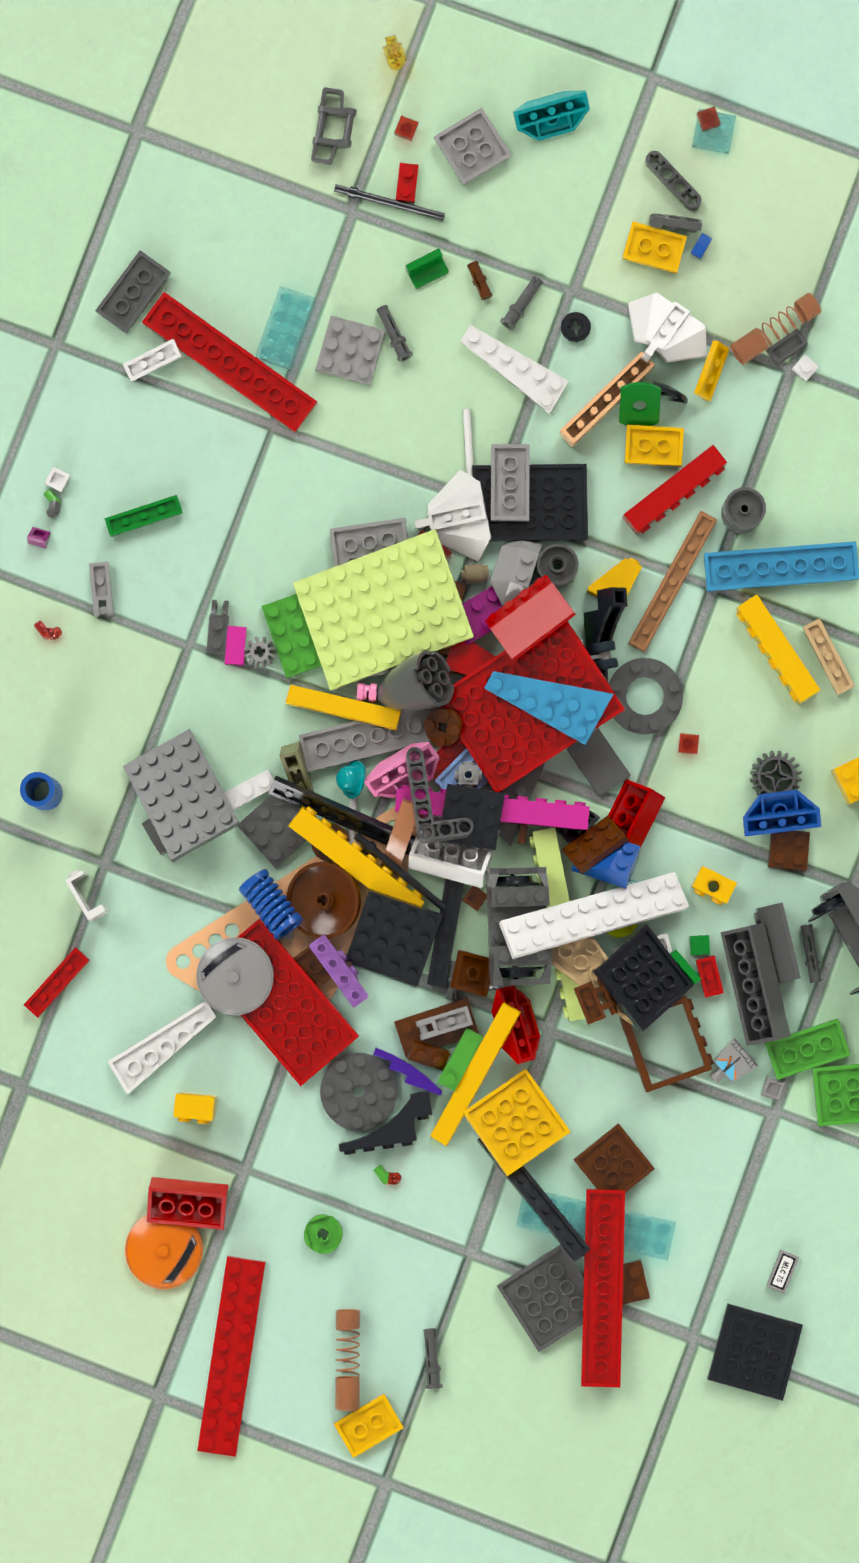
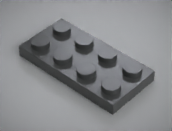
M140 250L97 307L96 313L127 334L171 275V272Z

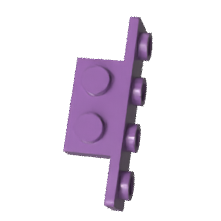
M325 935L320 936L309 944L310 949L352 1007H356L369 997L358 981V971L353 965L349 966L345 961L348 958L342 949L338 951L337 948H334Z

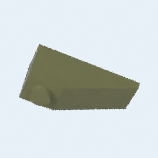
M300 742L282 746L279 756L288 781L314 792Z

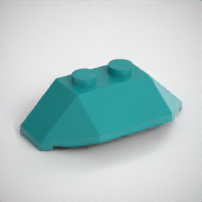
M585 90L561 91L527 101L515 109L513 115L519 132L540 141L575 131L584 116L589 112L590 107Z

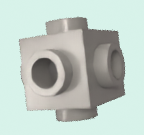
M462 762V765H459V770H455V781H459V786L474 788V786H478V781H482V770H478V765H474V762ZM467 771L472 773L471 778L465 777Z

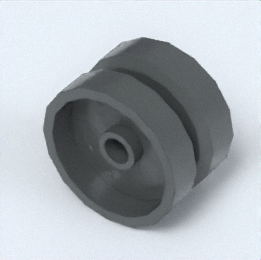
M740 487L733 490L727 496L721 508V518L724 525L730 531L737 534H746L753 531L761 523L766 513V503L763 496L757 490L750 487Z
M556 543L548 545L541 551L537 559L536 573L538 578L547 575L557 589L568 586L573 582L578 572L579 562L577 555L572 548L565 544ZM559 564L561 568L556 570L553 566Z

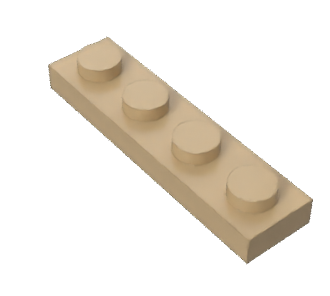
M820 618L802 627L836 695L855 687Z

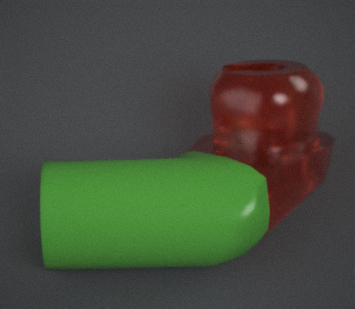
M381 1164L373 1170L385 1185H397L402 1179L401 1174L398 1172H386Z

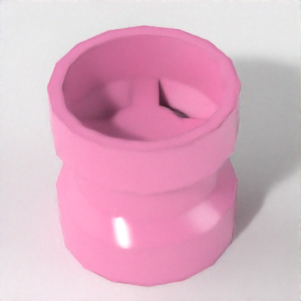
M358 682L357 700L376 702L377 683L365 685Z

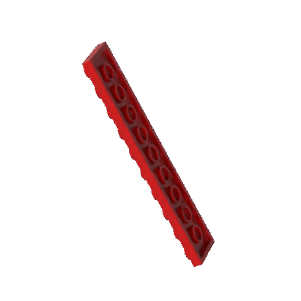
M163 292L142 321V324L167 342L174 339L181 352L294 433L297 432L318 403L311 396L165 292Z
M586 1189L585 1243L591 1250L584 1255L581 1387L620 1388L625 1190Z
M227 1256L197 1451L236 1457L266 1261Z

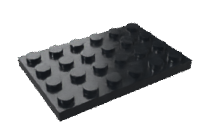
M587 464L529 465V521H491V465H472V477L481 483L491 533L490 542L588 540Z

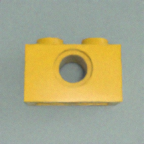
M701 866L691 888L695 889L694 893L704 897L706 894L712 897L711 901L721 906L722 903H728L737 882ZM711 881L716 882L718 885L716 892H711L708 889V884Z

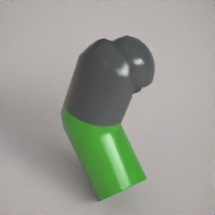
M48 489L43 494L49 501L46 514L48 517L54 518L60 513L61 501L51 489Z

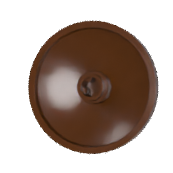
M332 862L309 864L294 875L288 886L287 900L291 902V906L296 908L294 913L298 912L303 918L302 923L297 928L310 937L318 939L320 936L325 935L330 939L340 936L348 931L358 918L361 908L359 886L355 878L338 864Z

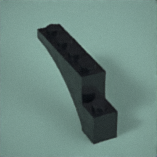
M609 587L597 590L598 610L584 612L585 644L591 656L599 655V653H593L592 644L613 640L621 614L625 607H628L627 589L624 587ZM608 669L600 670L608 681Z
M429 1091L411 1093L410 1099L388 1123L364 1137L339 1143V1151L344 1152V1155L355 1154V1150L363 1149V1152L375 1151V1147L382 1146L383 1149L394 1148V1144L401 1143L402 1146L413 1145V1141H417L414 1117H417L418 1120L429 1119V1115H432Z

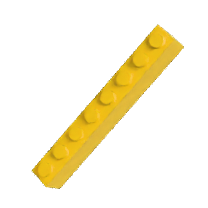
M302 806L288 826L369 889L418 906H422L425 903L421 893L416 889L413 891L407 887L408 883L401 877L396 879L392 875L393 871L387 866L381 867L378 865V860L373 855H365L362 852L363 848L356 842L351 844L347 841L348 836L340 830L337 832L331 828L332 824L325 818L320 820L316 817L317 812L311 807L305 808Z

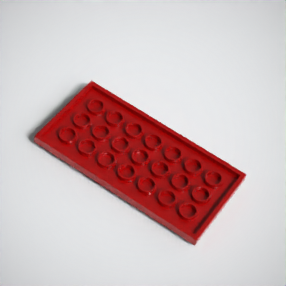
M259 918L238 937L251 940L266 951L273 965L274 983L266 1001L257 1009L242 1014L241 1017L296 1082L302 1086L360 1035L282 943L274 939V934L269 932V928Z

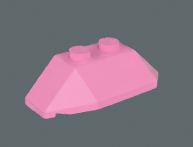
M430 742L412 743L381 761L366 777L364 782L373 796L396 798L397 788L401 789L402 785L409 786L405 757L407 751L412 747H418L423 751L427 781L432 780L439 761V755ZM416 753L409 755L411 761L416 762L420 759ZM419 772L412 774L414 780L419 781L423 778Z

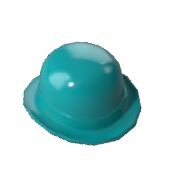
M353 761L347 766L342 767L336 775L338 787L349 799H355L363 789L366 778V770L363 763Z

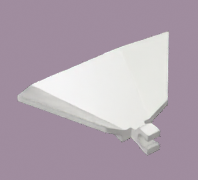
M653 293L628 303L634 341L648 345L641 359L648 362L655 351L660 353L666 363L707 356L705 324L691 316L689 310L675 301L673 303L658 293Z
M459 470L428 504V518L416 520L415 526L418 530L430 527L431 530L436 529L441 545L480 562L491 540L481 483L464 471Z

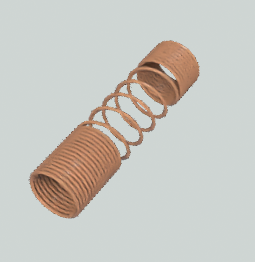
M811 293L805 294L794 302V308L791 306L786 307V314L778 312V319L771 317L770 325L763 322L762 330L754 328L751 332L732 343L730 348L735 358L744 365L768 349L767 342L772 346V342L764 332V324L769 326L776 338L780 340L779 335L772 326L771 319H775L788 335L787 329L781 323L780 313L789 319L794 329H797L788 315V308L796 312L803 324H805V321L808 322L820 314L821 307Z
M340 1309L335 1311L336 1330L353 1332L358 1335L337 1338L335 1340L352 1342L358 1345L336 1349V1351L358 1354V1356L336 1359V1361L355 1363L358 1366L336 1369L335 1371L354 1373L358 1376H338L335 1378V1409L354 1411L360 1409V1374L348 1370L356 1369L360 1366L358 1362L350 1361L351 1359L358 1358L360 1354L349 1349L359 1347L360 1343L347 1339L360 1336L359 1332L350 1330L360 1328V1310Z

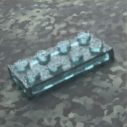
M280 286L255 357L292 370L316 298Z

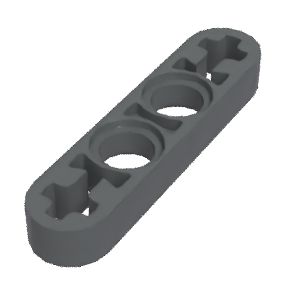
M649 152L645 163L651 172L685 208L691 211L698 209L701 204L700 194L660 152ZM650 157L658 158L657 163L661 166L659 171L656 170L658 169V165L655 162H653L652 164L650 163ZM665 169L672 172V176L668 179L662 176V171ZM675 184H684L685 190L677 192L674 187ZM688 190L690 191L689 194H688V196H689L691 199H694V198L697 199V200H696V205H695L694 203H692V204L690 205V204H689V200H690V199H689L687 196H685V198L682 197V196H684V195L687 193Z

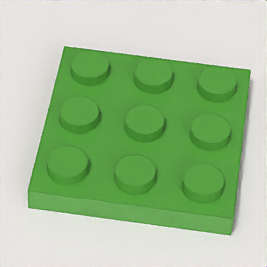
M859 1064L812 1068L817 1125L828 1126L859 1123Z

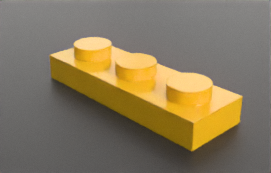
M714 340L694 394L705 401H711L730 350L721 342Z

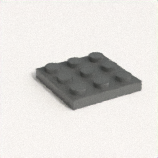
M273 795L266 798L238 826L275 868L306 841V839L288 826L300 809L296 805Z

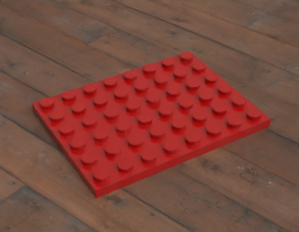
M568 621L515 661L504 650L453 684L454 693L451 701L440 706V708L455 710L460 715L463 721L460 739L495 792H501L576 743L577 740L485 689L493 671L614 694L595 729L626 710Z

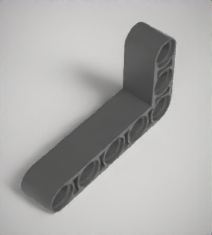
M418 747L410 748L406 753L405 762L417 839L422 843H434L469 837L474 829V825L468 818L434 822L424 754ZM416 753L420 759L416 762L411 761L409 755ZM419 772L423 778L419 781L414 780L412 774ZM422 791L425 794V798L422 800L417 799L415 793ZM425 810L428 813V817L422 819L418 816V812ZM467 824L470 829L468 832H462L459 829V825ZM443 826L448 827L450 834L443 835L440 832V828ZM423 829H428L431 832V836L425 838L420 832Z

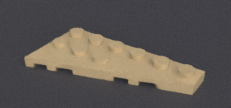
M593 936L551 948V959L554 967L579 986L592 981L594 988L599 987L598 978L593 970L608 957ZM598 993L599 1001L603 1004L606 1003L603 993ZM617 1004L616 1007L619 1013L616 1014L632 1025L633 1023Z

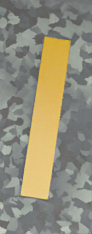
M290 685L285 702L287 705L392 730H397L401 716L400 710L295 685Z

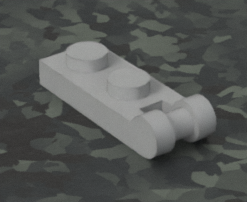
M109 562L89 563L94 616L98 617L101 614L114 615ZM99 601H106V606L100 607Z
M467 1006L415 1022L416 1026L420 1029L421 1034L419 1036L421 1040L473 1025ZM432 1023L434 1030L428 1032L426 1024Z

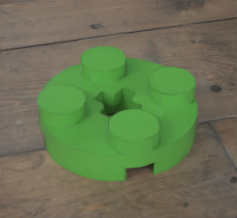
M326 1214L316 1215L311 1218L304 1230V1240L307 1246L320 1254L334 1251L341 1243L343 1236L342 1226L339 1221L333 1216ZM324 1228L325 1231L329 1232L326 1235L327 1239L318 1236V1233L321 1231L320 1229Z

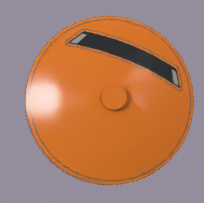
M145 1215L132 1227L125 1244L126 1261L131 1272L139 1281L153 1288L170 1289L182 1285L195 1274L202 1261L203 1242L197 1227L146 1222L147 1215Z

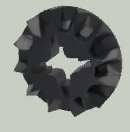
M572 312L563 318L561 332L568 341L577 343L585 340L590 334L591 323L583 313ZM574 320H576L577 326H581L578 329L577 335L574 329H570L574 324Z

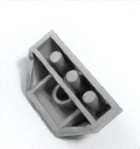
M520 540L501 546L490 582L502 606L518 596L522 590L529 587L543 543Z

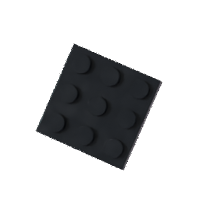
M447 784L441 821L468 818L473 822L474 829L467 838L441 842L495 851L505 793ZM467 824L459 825V829L462 832H468L470 829ZM443 826L440 828V832L443 835L450 834V829Z

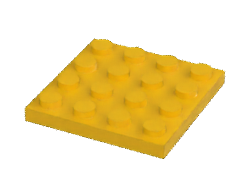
M524 1069L463 1111L464 1116L507 1177L571 1132L527 1069Z

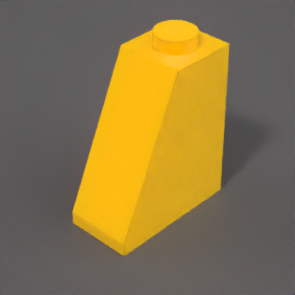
M624 558L592 583L586 592L597 598V590L609 587H624L627 589L628 595L642 568L639 565L640 562L633 558Z

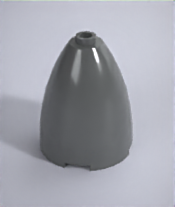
M421 651L402 661L387 674L377 690L376 698L381 705L400 711H422L443 706L451 701L454 693V685H451L448 673L451 671L450 667L438 652Z

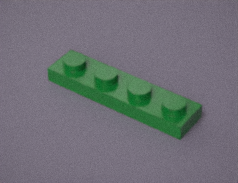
M174 495L104 519L110 537H114L181 515L183 511L178 496Z

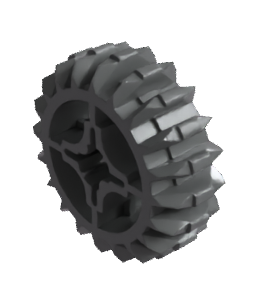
M770 751V757L763 753L764 760L758 757L756 760L759 765L752 764V767L757 770L750 771L751 775H755V778H751L750 782L757 783L752 787L753 790L758 787L760 789L757 795L777 792L781 781H790L789 786L784 791L793 790L792 788L799 789L800 786L795 784V782H801L802 779L796 777V775H800L802 771H795V768L799 767V763L792 765L795 758L792 757L788 761L789 754L785 753L781 757V751H777L776 756L774 751ZM775 761L772 771H761L766 763ZM781 763L788 767L791 776L782 772ZM774 771H776L777 775L783 778L777 779V782H775L774 777L769 775L774 774ZM761 777L769 780L771 791L763 785Z

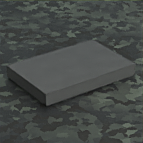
M599 728L593 731L586 745L578 741L567 749L598 797L631 776Z

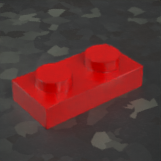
M400 163L396 192L397 201L415 203L418 164Z
M715 956L695 960L699 977L701 978L704 997L723 994L724 991Z

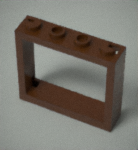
M686 996L681 997L671 1007L683 1005L704 1066L668 1079L651 1083L633 1029L623 1018L620 1019L646 1093L712 1070L711 1065L714 1064L710 1053H706V1039L704 1035L700 1036L698 1028H701L700 1022L697 1017L693 1016L691 1011L694 1010L692 1000L687 999Z

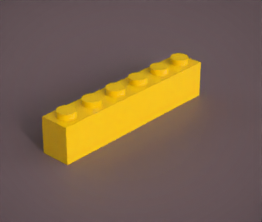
M756 594L736 608V616L740 622H745L748 627L746 629L752 639L755 637L759 643L757 644L759 651L767 655L769 658L767 662L772 670L776 669L779 673L778 679L783 686L787 685L789 688L791 699L800 704L819 692L821 689L759 596Z

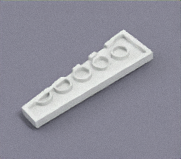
M472 325L469 326L461 340L464 346L484 360L491 368L499 372L507 381L515 385L518 390L526 394L548 414L552 412L566 388L568 380Z
M205 1001L107 1061L125 1092L129 1094L217 1016L211 1006Z

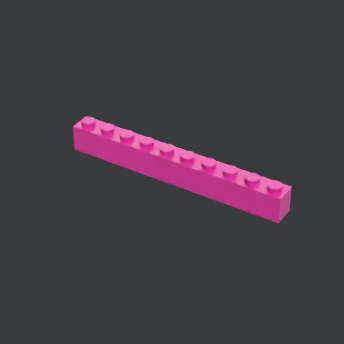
M402 785L401 789L397 788L395 812H399L403 798L411 801L410 789L407 785ZM429 788L433 816H442L447 789H440V792H432V788ZM417 791L415 797L422 800L425 798V794L422 791ZM505 795L500 822L588 830L590 807L586 806L585 802H574V805H568L565 800H555V803H547V799L544 798L528 801V797L517 796V799H509V795ZM425 810L419 811L421 815H428Z

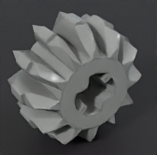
M255 637L256 643L254 644L249 640L248 643L252 647L244 648L245 651L250 652L245 654L244 657L251 658L248 661L249 665L255 662L254 667L258 669L259 663H261L262 668L265 669L266 665L264 662L267 661L269 665H272V661L269 658H276V655L271 653L276 651V647H270L273 644L271 640L265 644L266 637H263L261 642H259L258 637ZM259 648L265 651L262 657H259L258 654L255 655Z

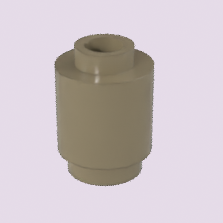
M483 563L465 565V569L461 570L462 581H466V584L484 583L485 580H489L488 565H483Z

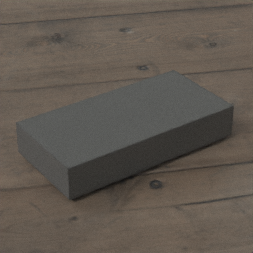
M797 328L766 349V352L774 364L778 366L806 347L808 343Z

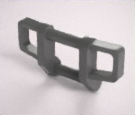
M324 87L317 111L319 117L316 135L312 141L311 160L313 163L331 165L337 149L351 148L352 141L350 139L357 110L354 108H344L343 90ZM326 94L339 95L340 108L324 106ZM326 115L346 118L343 139L323 138ZM317 146L333 148L330 158H316Z

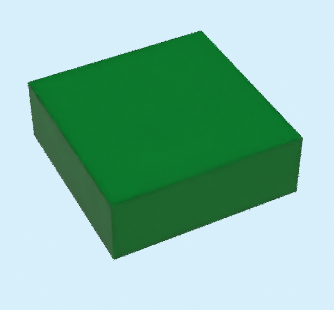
M709 935L689 936L690 955L710 954Z

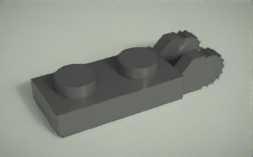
M653 213L649 217L651 227L660 228L664 225L671 230L684 228L685 231L690 233H696L702 229L701 219Z
M212 600L206 653L225 654L229 624V601H224L223 615H216L218 603L217 600Z

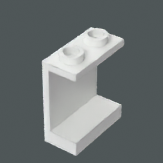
M75 870L68 875L69 878L65 881L88 921H95L109 912L107 906L103 904L91 910L77 887L76 882L87 877V872Z

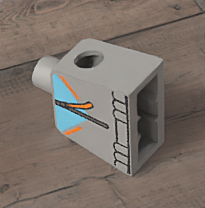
M731 1038L713 1060L718 1068L710 1074V1077L717 1084L725 1077L730 1082H734L757 1068L758 1065L737 1040Z

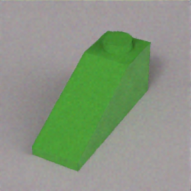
M468 1027L466 1028L440 1075L438 1083L455 1091L484 1036Z

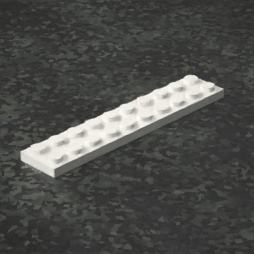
M673 872L627 885L626 889L619 887L502 920L499 925L512 959L686 910L689 905L676 873Z

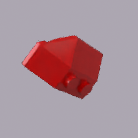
M515 985L497 989L491 1010L493 1019L504 1002L521 1012L502 1049L517 1064L534 1060L540 1041V1033L530 999L518 990Z

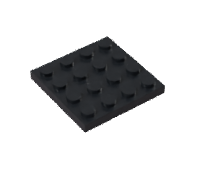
M370 889L347 953L348 959L345 961L418 986L443 914Z
M648 925L643 926L593 970L594 974L640 1033L644 1032L694 986Z
M727 1303L707 1380L783 1401L803 1324Z

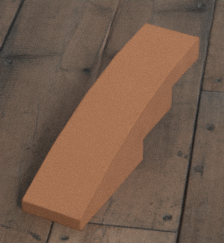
M404 798L384 853L400 867L415 826L412 802Z

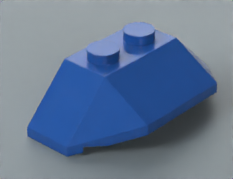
M798 790L759 794L743 816L744 836L821 827L820 808Z

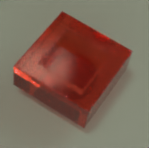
M715 106L696 113L702 132L721 125Z
M401 115L394 135L412 141L419 122Z
M680 733L678 753L697 755L699 735Z

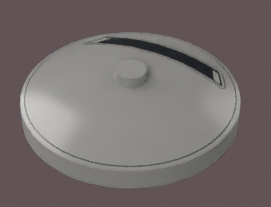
M227 938L210 946L201 957L197 967V985L203 999L212 1008L228 1015H242L257 1009L266 1001L273 988L274 969L268 954L257 943L245 938Z

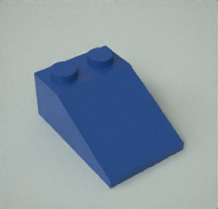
M626 842L583 875L626 889L638 862L641 846ZM573 865L571 871L580 873Z

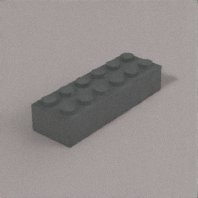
M760 923L720 932L746 1045L790 1037L765 924Z

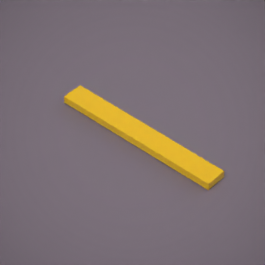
M505 1002L502 1004L430 1135L432 1138L448 1146L464 1117L463 1111L468 1109L516 1023L521 1013L520 1011Z

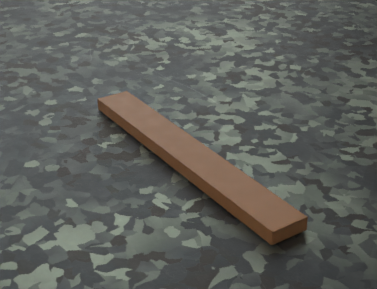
M700 511L629 640V645L645 653L717 521L716 518Z

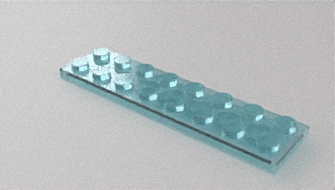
M545 1192L585 1241L586 1201ZM522 1198L516 1226L551 1234ZM625 1210L624 1251L668 1261L676 1222Z

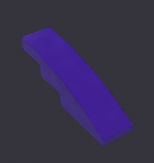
M377 1047L375 1048L373 1055L391 1061L389 1069L407 1075L404 1083L438 1095L442 1094V1090L414 1066Z

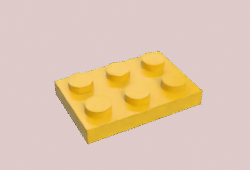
M632 221L622 259L677 274L687 236Z
M627 425L624 464L681 467L684 428Z
M385 1393L361 1406L359 1410H354L334 1422V1426L353 1458L404 1428Z

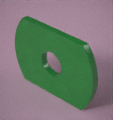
M635 382L622 386L620 390L619 423L625 426H653L658 424L661 388L646 382ZM637 401H643L647 406L644 409H636L633 407V404Z

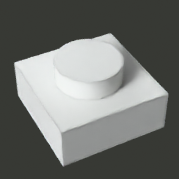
M804 355L792 368V371L806 382L819 366L807 355Z
M52 467L44 484L62 493L71 476Z

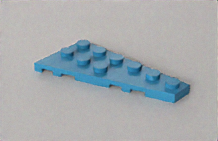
M493 671L485 686V689L584 745L587 744L614 695L612 693Z

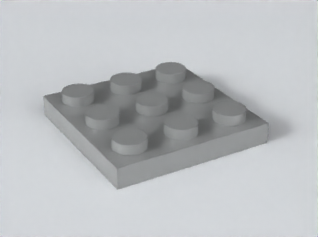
M482 108L434 136L435 142L463 186L512 156Z
M330 316L315 370L371 386L386 330Z

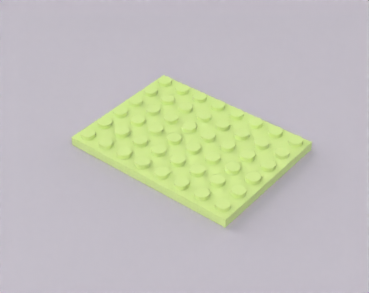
M436 529L293 582L331 691L394 668L405 659L421 651L437 652L474 638Z

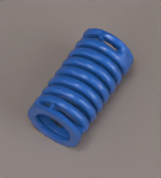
M42 772L28 774L20 785V794L24 802L43 811H49L57 807L63 797L60 783ZM47 782L49 785L48 796L42 801H36L34 797L35 788L38 784Z
M263 869L248 878L239 887V891L247 899V902L251 904L255 913L260 916V920L264 921V925L269 927V932L274 934V939L278 940L297 928L302 923L303 918L298 912L294 913L296 908L291 906V902L287 900L286 895H282L283 891L278 889V884L273 883L274 879L269 876L267 869Z

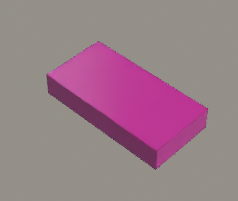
M227 626L226 665L244 666L247 627Z

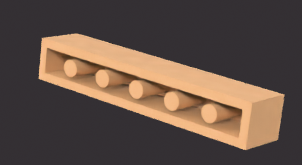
M643 352L639 353L560 430L559 435L572 448L620 403V390L622 386L641 382L654 370L655 364L651 360L646 362L641 359L644 355Z

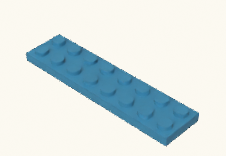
M856 541L703 554L707 592L859 580Z

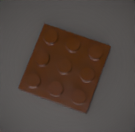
M619 1123L573 1159L596 1189L625 1190V1193L655 1169Z

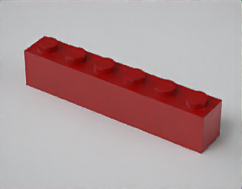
M712 445L624 513L622 518L636 535L640 532L644 534L651 528V523L654 521L658 523L666 517L665 512L669 509L674 511L678 508L683 498L689 499L696 493V488L699 486L703 488L711 482L710 477L714 474L719 476L724 472L727 461L717 448Z

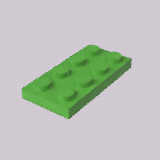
M297 594L261 606L286 678L321 667L322 665Z
M838 1018L792 1033L790 1037L764 1043L777 1080L850 1056Z

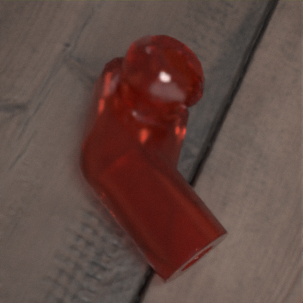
M41 620L34 624L36 630L46 640H56L62 635V630L59 627L47 628Z

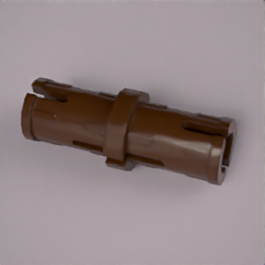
M479 262L469 263L467 268L471 273L472 283L476 286L481 300L489 299L493 295L486 282L487 277L482 273Z

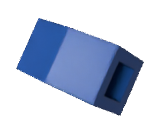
M702 233L691 254L701 259L712 238Z

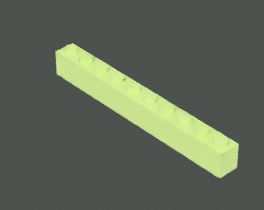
M555 827L533 831L529 840L531 848L535 847L536 855H533L534 866L546 867L549 884L550 906H546V908L570 902ZM536 874L537 881L541 885V880L539 876ZM555 969L557 980H561L562 987L559 988L560 998L565 999L566 1004L563 1007L564 1018H568L569 1021L585 1019L573 989L579 985L560 970Z

